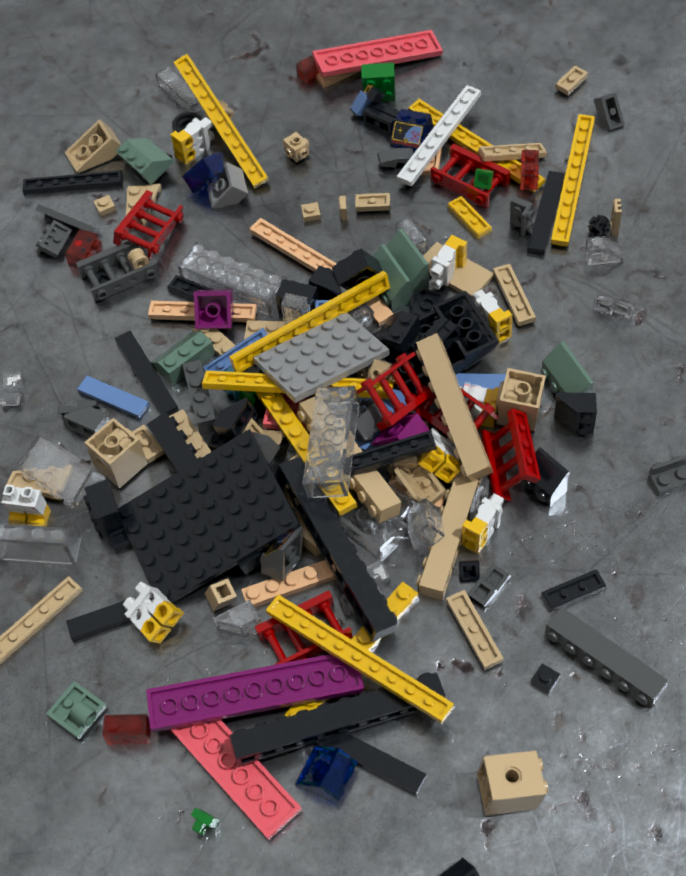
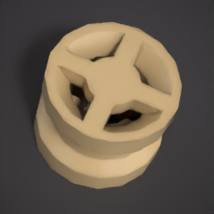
M141 248L133 249L127 256L135 270L149 264V259Z

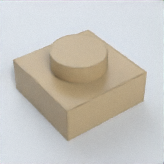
M109 195L93 201L100 216L116 210Z
M318 202L301 205L304 222L321 219Z

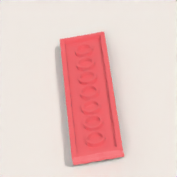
M427 30L312 51V57L321 76L327 77L360 71L361 64H397L440 56L443 53V49L433 31Z
M221 720L169 729L268 841L302 811L300 805L258 760L237 766L230 743V734L233 733Z

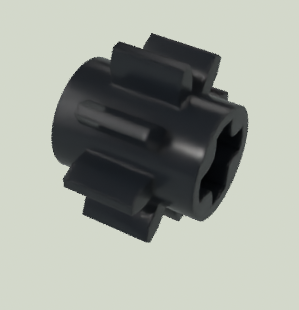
M593 216L589 220L590 225L588 228L592 235L601 237L603 234L606 236L610 231L609 227L611 224L606 216Z

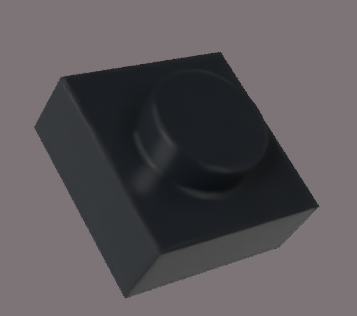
M542 663L532 677L531 683L549 694L561 674Z

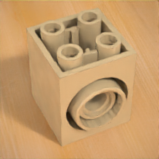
M507 368L505 380L500 383L496 400V408H499L497 424H508L507 411L514 408L527 414L530 431L534 432L546 376Z
M114 418L84 442L94 467L118 488H121L148 464L140 440L131 430L125 428Z
M537 750L483 757L476 773L485 816L537 810L548 793V784L546 780H543L542 759L538 758Z

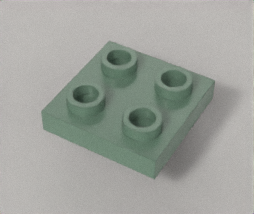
M74 681L47 711L46 715L79 740L107 706L103 701Z

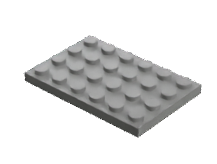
M344 313L253 357L254 364L294 403H297L373 364L374 359L381 360L389 355V349L352 316Z

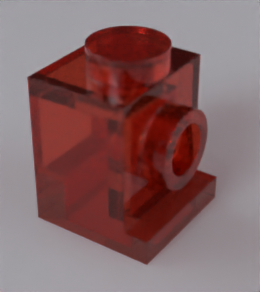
M312 56L296 64L297 77L306 85L309 84V80L320 73Z

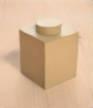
M229 579L210 585L205 592L213 612L231 605L237 597Z

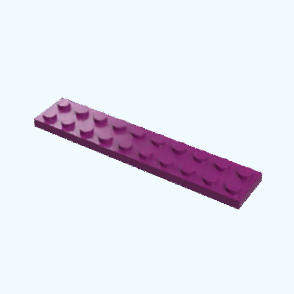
M331 654L146 689L151 732L364 692L361 673Z

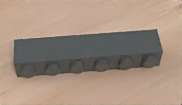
M560 607L546 624L545 634H547L551 641L560 643L568 653L580 657L584 664L597 669L604 678L611 679L617 683L618 687L624 692H630L641 704H647L652 707L666 689L669 680L563 607Z

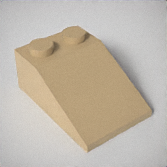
M99 119L65 151V154L76 172L80 173L113 159L117 155L115 151L120 147L121 143L113 130Z

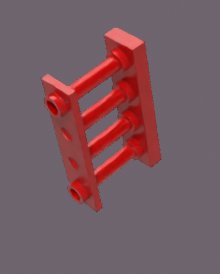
M454 143L450 147V160L441 170L433 166L430 168L431 181L486 208L489 207L490 192L497 184L507 186L510 183V170L491 161L484 162L481 156ZM455 163L464 166L455 177L447 174ZM477 168L494 171L492 188L490 190L484 189L482 191L474 187V178L469 184L461 181V179L469 170L476 171Z
M146 190L114 230L113 244L120 246L123 241L128 240L148 249L147 257L151 260L154 254H158L161 245L175 226L182 222L184 214L182 213V205L174 212L154 203L152 200L153 192ZM153 209L171 218L166 222L146 213V211ZM144 219L162 227L160 232H157L139 224L138 221ZM131 230H137L155 239L150 243L129 233Z
M414 352L408 355L406 353L399 355L395 358L397 362L372 380L368 378L361 382L362 387L356 390L357 394L367 390L382 414V420L376 424L380 431L394 425L434 394L431 392L430 387L423 386L408 362L409 359L416 355ZM401 365L417 389L416 395L410 392L397 371V368ZM391 374L405 397L404 404L403 402L400 403L385 378L387 375ZM376 383H380L394 406L393 412L388 411L373 387Z
M461 388L464 397L468 399L467 406L469 411L474 405L483 410L474 421L477 430L489 415L495 420L499 418L494 413L496 410L488 403L482 404ZM434 393L424 403L413 409V411L448 437L447 432L450 430L448 425L445 426L442 422V409L433 415L429 413V407L435 401L434 399L437 398Z
M514 408L507 411L509 423L496 433L484 429L481 431L484 449L493 469V473L489 474L493 493L499 495L507 502L511 501L509 489L522 480L533 483L541 480L527 414ZM511 431L512 440L500 448L499 439ZM514 448L516 456L504 464L502 456ZM518 464L519 473L507 481L506 472Z
M329 590L297 605L312 616L320 612L324 613L333 629L349 639L353 638L351 628L348 627L342 630L333 614L331 607L334 606V602ZM274 618L255 626L260 642L268 640L279 660L274 665L313 658L327 652L316 644L305 648L297 632ZM281 631H287L298 652L286 657L275 635Z

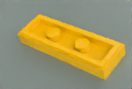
M462 196L447 203V208L477 239L492 232V227Z

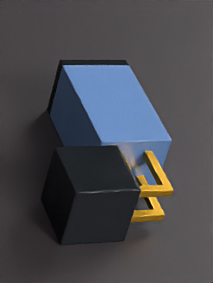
M368 85L365 91L359 92L350 110L355 116L363 118V112L369 107L370 103H380L385 94L379 88Z

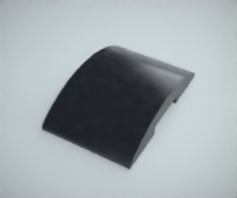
M467 291L433 305V311L419 317L421 331L406 355L412 352L416 354L408 362L423 386H428L430 378L429 376L426 377L423 372L422 366H424L423 360L420 361L417 356L416 350H418L416 342L421 334L426 333L432 327V323L442 315L454 323L461 332V336L446 350L455 375L480 361L499 344L496 335ZM379 331L373 333L372 335L376 337ZM389 352V355L381 360L394 364L397 362L395 358L398 355ZM402 365L398 367L397 371L409 390L416 389ZM394 382V385L397 388V390H400L396 382Z

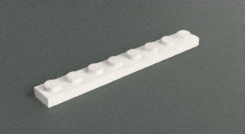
M468 85L465 86L399 172L397 181L411 187L479 99L481 90Z

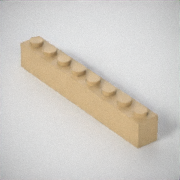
M436 333L416 342L418 350H416L417 356L420 361L423 360L424 366H422L423 372L426 377L429 376L430 378L428 385L431 392H435L437 396L434 399L438 409H442L443 412L441 419L445 426L448 425L450 430L447 432L451 443H455L456 448L453 450L458 460L461 459L463 464L460 466L463 476L468 477L473 482L493 473L441 338Z
M320 395L299 403L298 419L306 425L309 434L317 439L318 446L326 451L330 461L363 452ZM377 469L345 478L348 486L354 489L360 502L366 505L369 514L375 517L378 523L400 514V499Z
M461 469L450 481L452 487L451 490L447 489L448 493L445 495V501L447 502L445 506L441 507L439 517H441L440 523L437 522L434 528L435 538L434 540L431 539L428 551H430L429 557L425 556L422 565L424 572L423 575L419 574L416 586H419L420 595L442 601L461 546L462 525L466 520L469 521L472 500L482 480L480 478L472 482L468 477L463 476Z

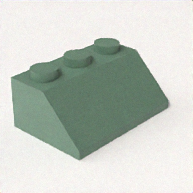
M147 137L127 139L115 151L125 163L150 185L174 162L171 157Z
M401 228L386 247L410 279V292L412 295L429 287V264Z
M383 244L373 254V257L379 261L382 270L387 273L390 289L380 294L382 301L386 306H389L391 311H394L410 303V279L385 244Z
M201 331L191 332L150 363L174 386L185 377L182 364L201 360V364H203L215 355L213 342Z
M560 342L542 361L541 375L546 376L545 380H548L554 393H592V379L565 342Z

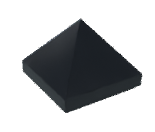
M479 560L459 561L460 581L479 580Z

